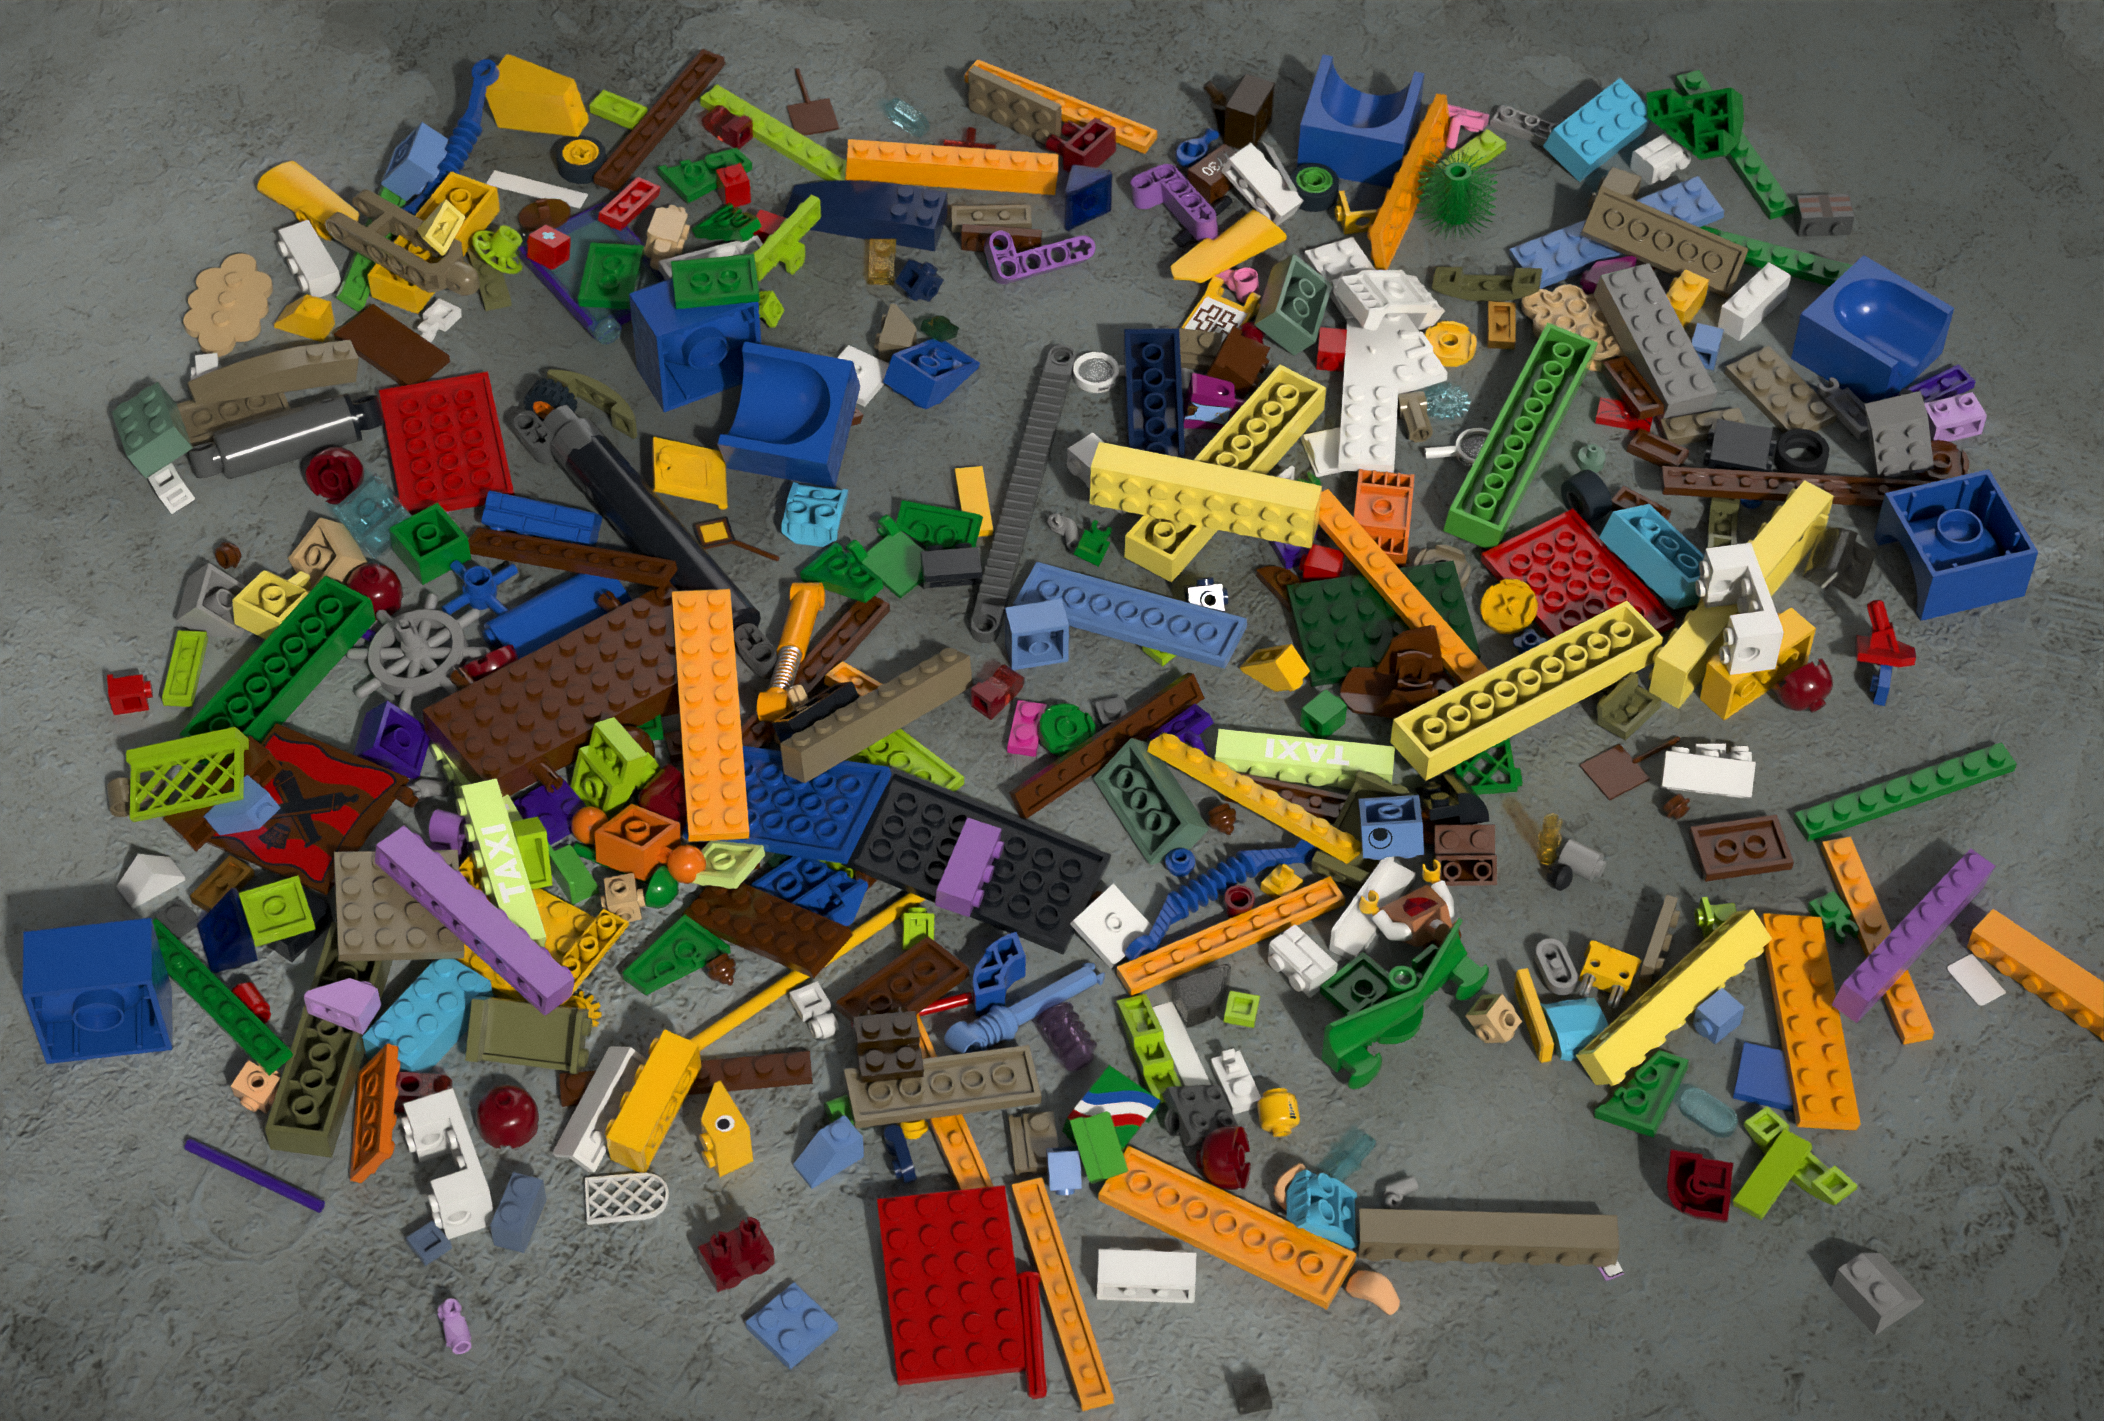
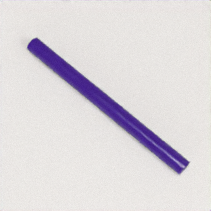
M190 1138L185 1144L184 1149L311 1210L320 1213L325 1207V1201Z

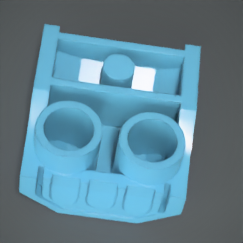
M793 482L787 498L781 533L795 544L824 547L836 541L841 518L848 499V489L821 488L799 485V483Z
M1586 997L1551 1004L1540 1003L1553 1042L1556 1044V1054L1560 1060L1573 1061L1577 1059L1576 1054L1609 1026L1600 1006L1594 998Z
M1307 1169L1297 1173L1286 1192L1287 1219L1297 1228H1303L1316 1236L1338 1243L1342 1247L1352 1249L1358 1246L1355 1225V1199L1357 1198V1193L1338 1179L1330 1178L1325 1173L1317 1175Z

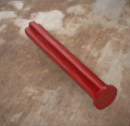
M1023 1272L1017 1275L1023 1319L1027 1395L1037 1400L1045 1398L1047 1395L1038 1285L1041 1281V1275L1037 1272Z

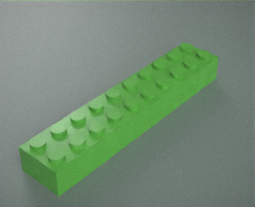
M1547 322L1449 509L1444 532L1488 550L1500 544L1591 366L1598 342Z

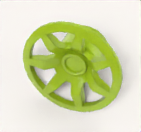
M503 225L500 226L496 233L480 230L473 235L472 243L476 252L490 266L507 274H517L522 270L520 258L518 257L519 264L513 260L517 256L515 251L522 244L521 236L513 228ZM478 237H482L484 241L478 240ZM481 249H490V252L485 255ZM495 256L498 257V265L491 261ZM506 260H507L508 266H510V267L513 268V269H508V268H506Z

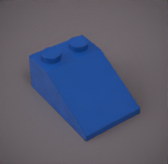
M935 337L894 353L883 382L890 386L895 393L904 395L912 400L913 404L917 407L927 409L947 398L979 368L980 363L940 337Z

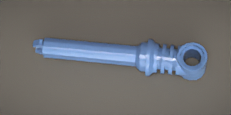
M1083 963L1081 964L1082 968L1010 1007L994 1005L989 1009V1013L969 1024L963 1021L955 1023L946 1032L944 1043L956 1055L986 1051L987 1048L992 1047L999 1041H1011L1018 1031V1026L1097 983L1102 985L1105 973L1102 972L1096 976L1094 971H1092L1095 969V964Z

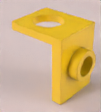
M1344 190L1338 191L1335 217L1336 221H1341L1344 234L1368 232L1369 226L1375 222L1376 209L1350 212ZM1362 217L1370 218L1369 223L1366 225H1356L1358 219Z

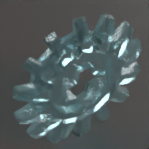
M1440 382L1437 384L1438 388L1430 385L1428 387L1430 391H1424L1427 400V411L1432 410L1430 415L1432 417L1437 414L1441 416L1440 420H1444L1445 417L1455 420L1454 415L1458 414L1460 417H1463L1462 410L1469 411L1470 409L1466 404H1471V399L1466 397L1469 396L1467 391L1459 392L1462 389L1461 386H1456L1452 390V383L1449 382L1447 388H1444V385ZM1446 396L1451 397V402L1442 404V399L1446 398Z

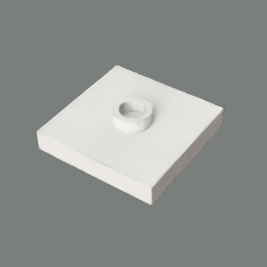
M848 345L837 358L853 361L861 386L857 403L865 407L885 384L883 380L889 363Z
M1114 883L1070 923L1110 968H1113L1125 957L1127 947L1135 939L1148 935L1153 927Z

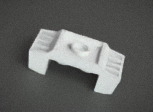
M1362 270L1355 275L1341 276L1335 294L1347 306L1348 310L1352 312L1355 319L1361 323L1364 329L1377 330L1386 313H1406L1418 330L1428 329L1430 326L1432 328L1445 312L1439 306L1437 300L1433 299L1431 293L1424 288L1425 286L1418 281V278L1406 275L1403 270Z

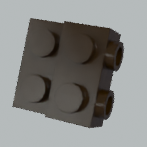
M904 1007L894 1008L887 1014H877L873 1010H865L858 1016L853 1017L852 1032L861 1083L924 1077L916 1011H908Z

